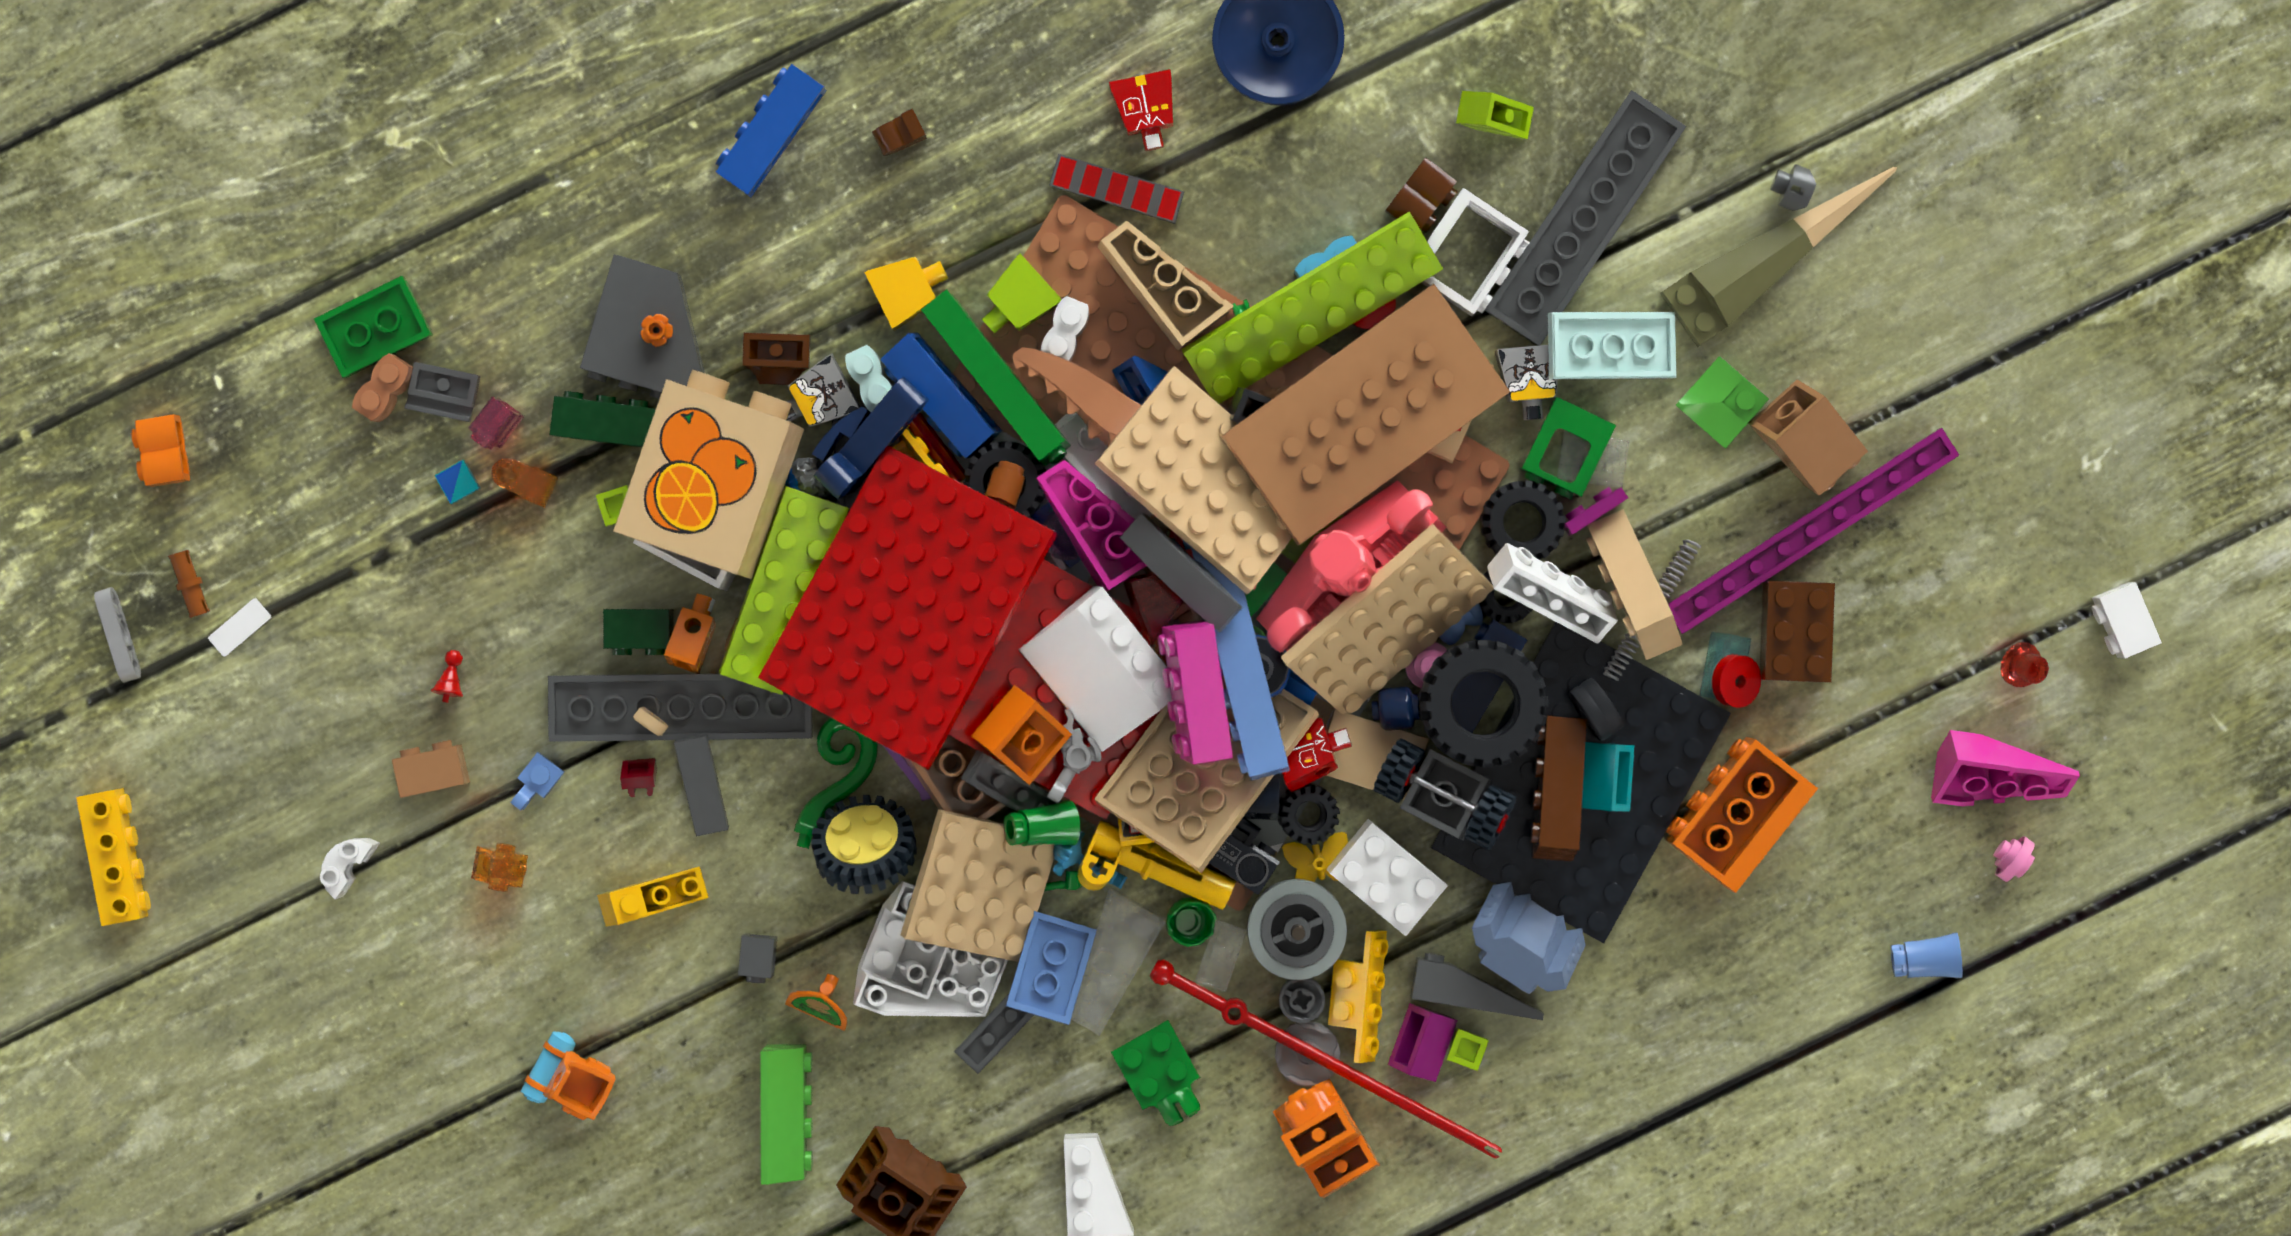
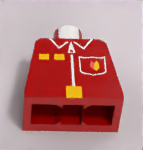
M1168 69L1109 82L1111 94L1128 136L1141 133L1145 151L1163 148L1164 143L1161 129L1173 126L1171 70Z
M1316 718L1287 757L1290 771L1283 772V777L1290 792L1338 769L1334 752L1352 747L1347 728L1328 733L1323 719Z

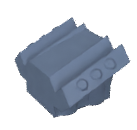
M1511 882L1492 886L1472 926L1475 944L1482 949L1478 954L1481 960L1480 963L1527 994L1533 992L1537 986L1547 992L1566 989L1586 946L1582 928L1566 930L1564 915L1556 916L1531 900L1530 894L1514 896Z

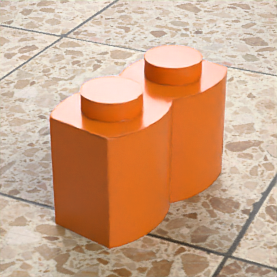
M173 414L136 420V429H132L131 436L134 447L140 450L141 461H137L136 464L140 481L144 480L145 486L149 487L190 481L189 463L180 416Z

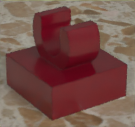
M656 759L624 760L622 762L621 787L622 790L628 789L630 797H635L636 788H646L647 795L652 796L657 774Z

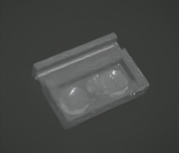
M1563 432L1557 478L1566 481L1575 480L1589 452V442L1569 432ZM1610 438L1588 484L1623 488L1630 441Z

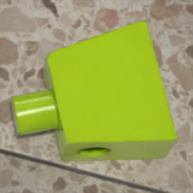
M1020 253L988 292L987 296L995 304V307L982 320L994 334L1008 321L1020 331L1054 310L1062 299Z

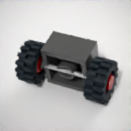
M1402 738L1398 739L1396 744L1393 745L1391 752L1388 753L1385 763L1383 762L1381 766L1382 769L1377 775L1373 790L1396 803H1399L1405 796V793H1407L1400 809L1458 839L1464 840L1466 838L1490 850L1494 846L1496 839L1498 840L1501 831L1510 817L1516 797L1492 785L1493 781L1431 749L1423 762V757L1425 756L1424 749Z

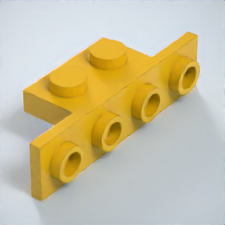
M1383 930L1366 931L1363 962L1338 959L1333 965L1328 1025L1357 1029L1354 1063L1375 1062V1056L1379 1050L1377 1033L1378 1023L1382 1017L1380 1001L1381 991L1385 985L1384 959L1388 952L1387 931Z

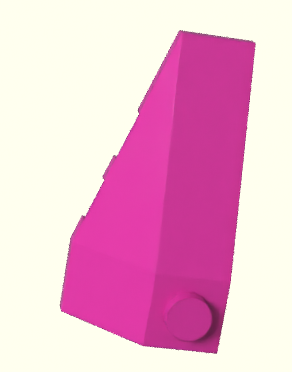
M1063 460L1036 478L1080 559L1097 586H1101L1105 591H1108L1147 566L1120 538L1135 519L1124 511L1117 502L1111 500L1096 488L1095 484L1068 462Z
M1950 730L1937 751L1931 799L1932 803L1963 807L1974 806V800L1993 799V803L1997 804L2005 803V798L2018 796H2023L2027 801L2064 798L2068 796L2080 775L2077 770L1982 734Z

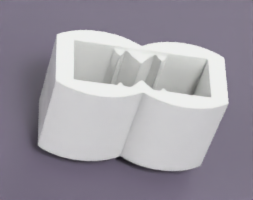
M1068 296L1064 297L1056 307L1053 317L1054 327L1045 335L1041 351L1071 362L1076 352V338L1084 331L1089 320L1088 305Z

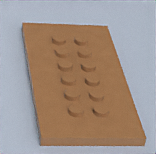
M1432 284L1220 437L1297 545H1300L1503 398L1510 391L1435 284Z

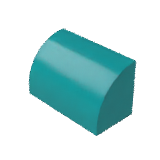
M1585 742L1582 808L1604 811H1630L1635 745Z

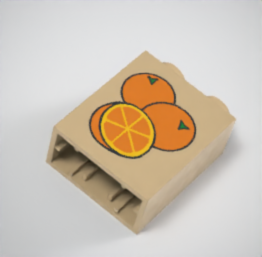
M692 370L687 386L666 379L614 532L752 579L804 428L786 420L792 404L781 399L754 391L748 407L725 400L730 383L696 370Z

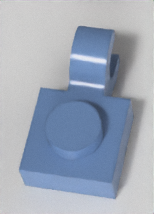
M537 752L519 775L518 779L525 785L510 803L521 811L526 808L536 793L545 798L565 771Z

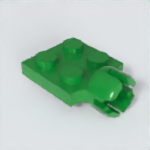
M1169 1020L1111 1052L1142 1110L1155 1106L1165 1123L1169 1126H1174L1184 1121L1175 1104L1180 1103L1187 1117H1192L1200 1110V1103L1192 1091V1084L1201 1077Z

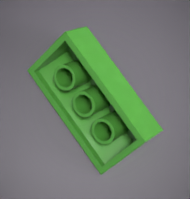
M767 1044L760 1051L761 1185L804 1180L807 1176V1171H812L813 1166L812 1151H807V1138H812L813 1132L812 1118H807V1105H812L813 1098L812 1085H807V1072H812V1052H807L806 1044Z

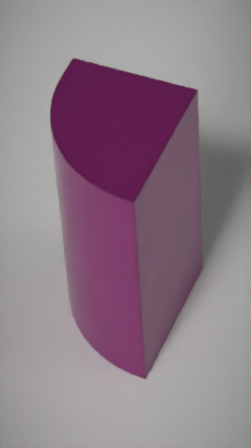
M1409 1003L1388 1065L1408 1075L1436 1082L1458 1020L1434 1010Z

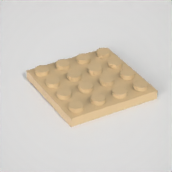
M938 809L900 935L908 940L1019 962L1030 922L1033 919L1034 911L1038 912L1054 861L1053 849L1055 844L1009 845L1005 838L1003 823Z

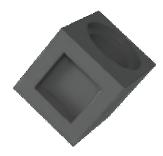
M747 933L742 935L738 975L746 976V982L765 983L766 978L774 976L778 936Z

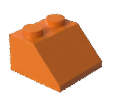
M1014 685L972 734V737L1030 785L1071 737L1072 733L1038 702Z

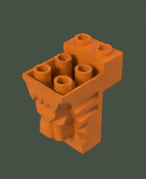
M1330 1078L1312 1086L1308 1090L1305 1088L1298 1090L1288 1096L1287 1102L1273 1111L1283 1132L1281 1139L1296 1165L1305 1169L1321 1198L1327 1197L1380 1166Z

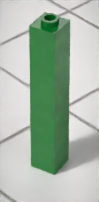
M947 289L922 308L921 311L1036 458L1045 466L1049 463L1054 465L1061 461L1067 455L1066 450L1072 445L955 296Z

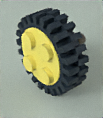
M863 795V803H857L856 796L849 797L850 805L845 807L842 800L835 803L837 812H834L829 807L824 812L826 819L819 817L816 822L818 828H813L812 831L813 839H811V846L817 869H819L822 878L826 877L827 883L832 887L837 884L838 890L845 892L849 885L851 894H858L860 886H864L865 894L873 893L872 885L878 884L879 890L882 891L887 889L885 883L887 879L895 885L899 882L897 873L905 877L909 872L907 865L913 866L915 862L914 855H917V842L910 816L906 815L905 809L902 806L897 808L896 802L891 799L885 804L884 797L877 795L874 803H872L870 795Z

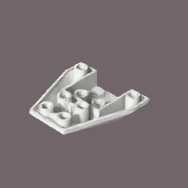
M902 881L882 905L858 965L853 1004L884 1016L986 1017L1008 960L904 939L900 934L915 885Z

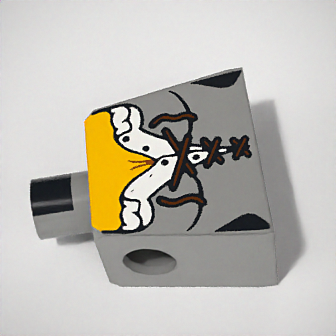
M1548 345L1497 349L1495 357L1500 376L1510 391L1506 395L1507 402L1522 401L1524 421L1543 419L1542 400L1556 398L1558 379H1549Z
M833 353L826 356L788 385L794 397L786 401L792 404L786 419L789 422L803 415L807 424L811 427L848 415L861 407Z

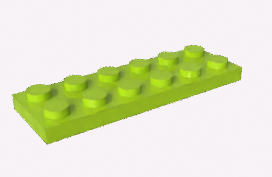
M788 486L784 487L718 672L720 675L783 695V691L762 681L758 676L844 522L849 508Z

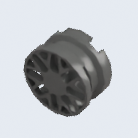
M1313 978L1305 980L1288 979L1280 989L1279 1005L1284 1015L1291 1021L1300 1024L1309 1023L1318 1018L1324 1009V992L1320 984Z

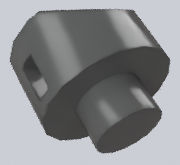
M1795 164L1790 173L1782 170L1777 171L1770 190L1781 194L1778 206L1796 211L1808 206L1815 190L1816 182L1809 169ZM1792 185L1800 187V191L1792 190Z

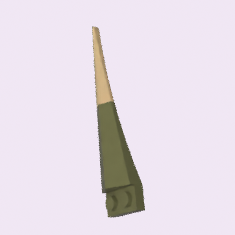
M1892 167L1695 269L1661 292V296L1670 309L1675 312V316L1696 346H1701L1737 319L1894 174L1897 167Z

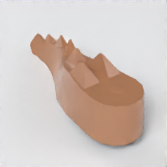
M1022 347L1013 354L1012 359L1016 369L1027 367L1029 377H1041L1044 380L1047 394L1058 392L1065 399L1066 413L1068 415L1077 413L1087 425L1088 438L1094 439L1098 437L1107 447L1141 406V404L1119 392L1106 381L1061 357Z

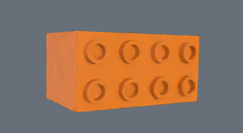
M1745 737L1744 740L1737 739L1727 752L1730 758L1722 767L1718 764L1711 771L1706 779L1710 782L1703 792L1697 790L1686 804L1689 810L1682 818L1677 816L1670 823L1666 830L1669 835L1665 839L1721 885L1734 893L1739 890L1818 790L1815 785L1759 741L1749 737ZM1760 778L1761 787L1759 790L1754 789L1752 791V780ZM1734 804H1740V814L1731 817V807ZM1713 830H1720L1718 842L1713 841L1711 843V832Z

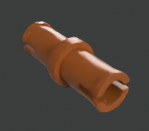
M188 549L169 555L168 558L171 561L178 584H176L177 591L181 590L189 612V618L210 612V609H208L200 586L203 583L202 578L197 577Z

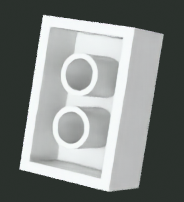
M1367 819L1327 867V871L1405 936H1407L1448 886L1441 878L1369 819Z

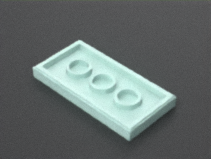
M1675 312L1548 313L1549 379L1676 378Z

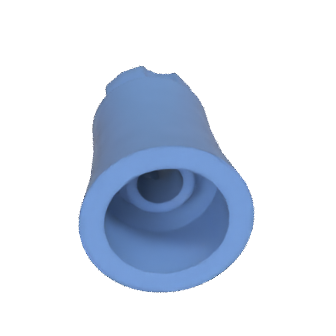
M1957 932L1936 938L1904 942V945H1891L1894 977L1907 975L1908 978H1962V956Z

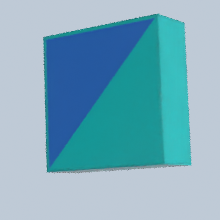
M461 460L435 475L441 489L452 505L481 489L465 460Z

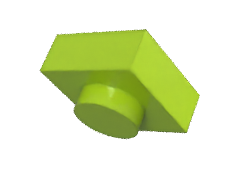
M629 485L596 495L606 527L616 524Z
M1457 1028L1446 1059L1478 1071L1489 1040Z

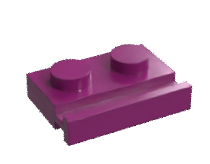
M1607 487L1593 496L1596 503L1587 509H1584L1581 504L1567 513L1565 516L1568 521L1564 523L1563 527L1569 536L1575 534L1628 499L1622 487L1614 491Z

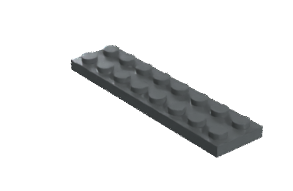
M1631 90L1484 311L1536 346L1541 345L1548 335V313L1564 311L1687 126Z
M720 674L548 676L549 742L678 740L707 734L709 740L813 738L811 706L783 692V695H779ZM640 707L647 708L669 726L662 736L652 733L634 720L633 716Z

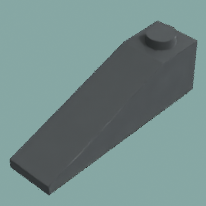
M1425 953L1424 958L1416 957L1410 994L1412 999L1543 1020L1544 1014L1541 1010L1450 962H1445V956Z

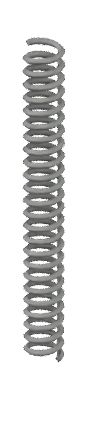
M1683 540L1684 545L1679 546L1680 551H1676L1677 556L1672 557L1674 562H1669L1670 567L1666 568L1667 573H1663V578L1659 579L1660 587L1665 588L1671 593L1674 592L1672 588L1666 586L1662 581L1677 587V584L1670 581L1666 576L1672 577L1678 582L1681 581L1679 577L1673 575L1669 570L1684 576V573L1677 570L1673 565L1679 566L1685 571L1688 570L1687 567L1680 564L1676 559L1691 565V562L1684 559L1680 554L1693 560L1694 556L1687 553L1683 548L1698 554L1695 549L1686 544L1687 542L1698 549L1701 548L1694 541ZM1662 591L1665 597L1671 598L1669 594ZM1628 633L1624 634L1626 639H1622V644L1618 645L1619 650L1614 651L1616 656H1611L1612 661L1607 662L1609 667H1604L1605 672L1603 675L1615 681H1619V678L1608 670L1620 676L1622 672L1614 669L1611 664L1626 670V667L1619 664L1615 659L1629 664V661L1622 658L1618 653L1625 655L1629 659H1633V657L1622 648L1636 653V650L1629 647L1625 642L1632 644L1636 648L1640 647L1628 637Z

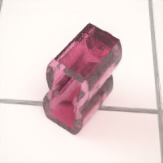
M492 396L468 427L473 432L470 438L485 449L489 448L492 450L493 447L501 449L525 416L501 398Z

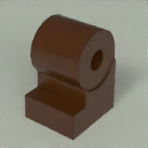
M913 109L902 113L901 116L893 119V121L885 123L872 131L883 156L894 154L927 139Z

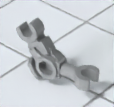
M1069 709L1064 710L1067 723L1063 726L1072 735L1060 748L1063 753V766L1065 767L1047 795L1048 798L1056 803L1060 802L1076 773L1079 774V772L1087 769L1091 761H1101V752L1096 741L1088 737L1087 741L1090 747H1087L1083 743L1080 728L1073 730L1074 716Z

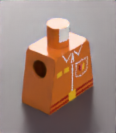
M696 594L691 609L682 607L664 653V657L669 665L700 674L716 626L714 618L710 616L715 603L713 598ZM691 626H700V630L698 632H688Z

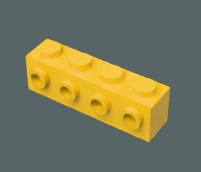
M120 788L76 797L101 926L148 917L147 910H150L151 902L148 892L143 891L141 878H144V866L140 858L137 859L135 846L138 845V835L135 827L130 824L129 813L132 812V805L129 795L124 794V789Z

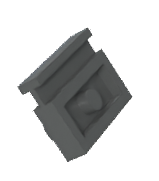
M414 362L405 409L471 422L481 376Z

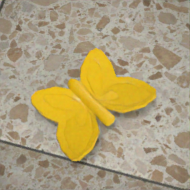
M1345 832L1334 833L1324 841L1322 851H1320L1318 843L1312 845L1313 853L1306 845L1297 842L1284 844L1282 850L1285 859L1291 866L1297 869L1295 879L1315 882L1317 877L1323 881L1327 875L1332 880L1338 881L1327 871V867L1347 845L1348 837Z

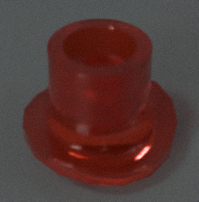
M2018 642L2006 651L2000 670L2001 676L2006 683L2014 687H2026L2032 683L2038 684L2042 682L2048 674L2049 665L2046 659L2041 657L2040 652L2034 645L2028 642Z

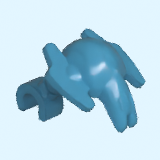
M1080 831L1078 843L1074 846L1054 845L1053 857L1057 864L1054 865L1053 871L1056 875L1061 877L1064 870L1074 864H1079L1080 866L1084 857L1081 849V841L1085 835L1084 832ZM1097 861L1091 869L1093 873L1099 876L1102 864ZM1115 870L1108 883L1121 889L1127 877Z

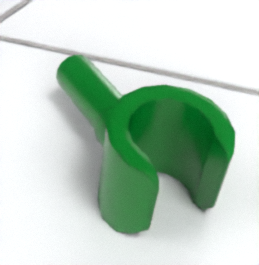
M1066 871L1065 881L1046 883L1044 892L1056 889H1080L1082 885L1078 879V871Z

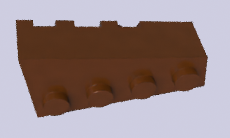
M1547 716L1545 726L1542 725L1539 732L1540 736L1536 744L1542 746L1541 758L1536 757L1534 772L1535 777H1539L1538 790H1534L1533 810H1536L1535 823L1532 822L1531 826L1532 858L1572 862L1579 851L1587 719Z

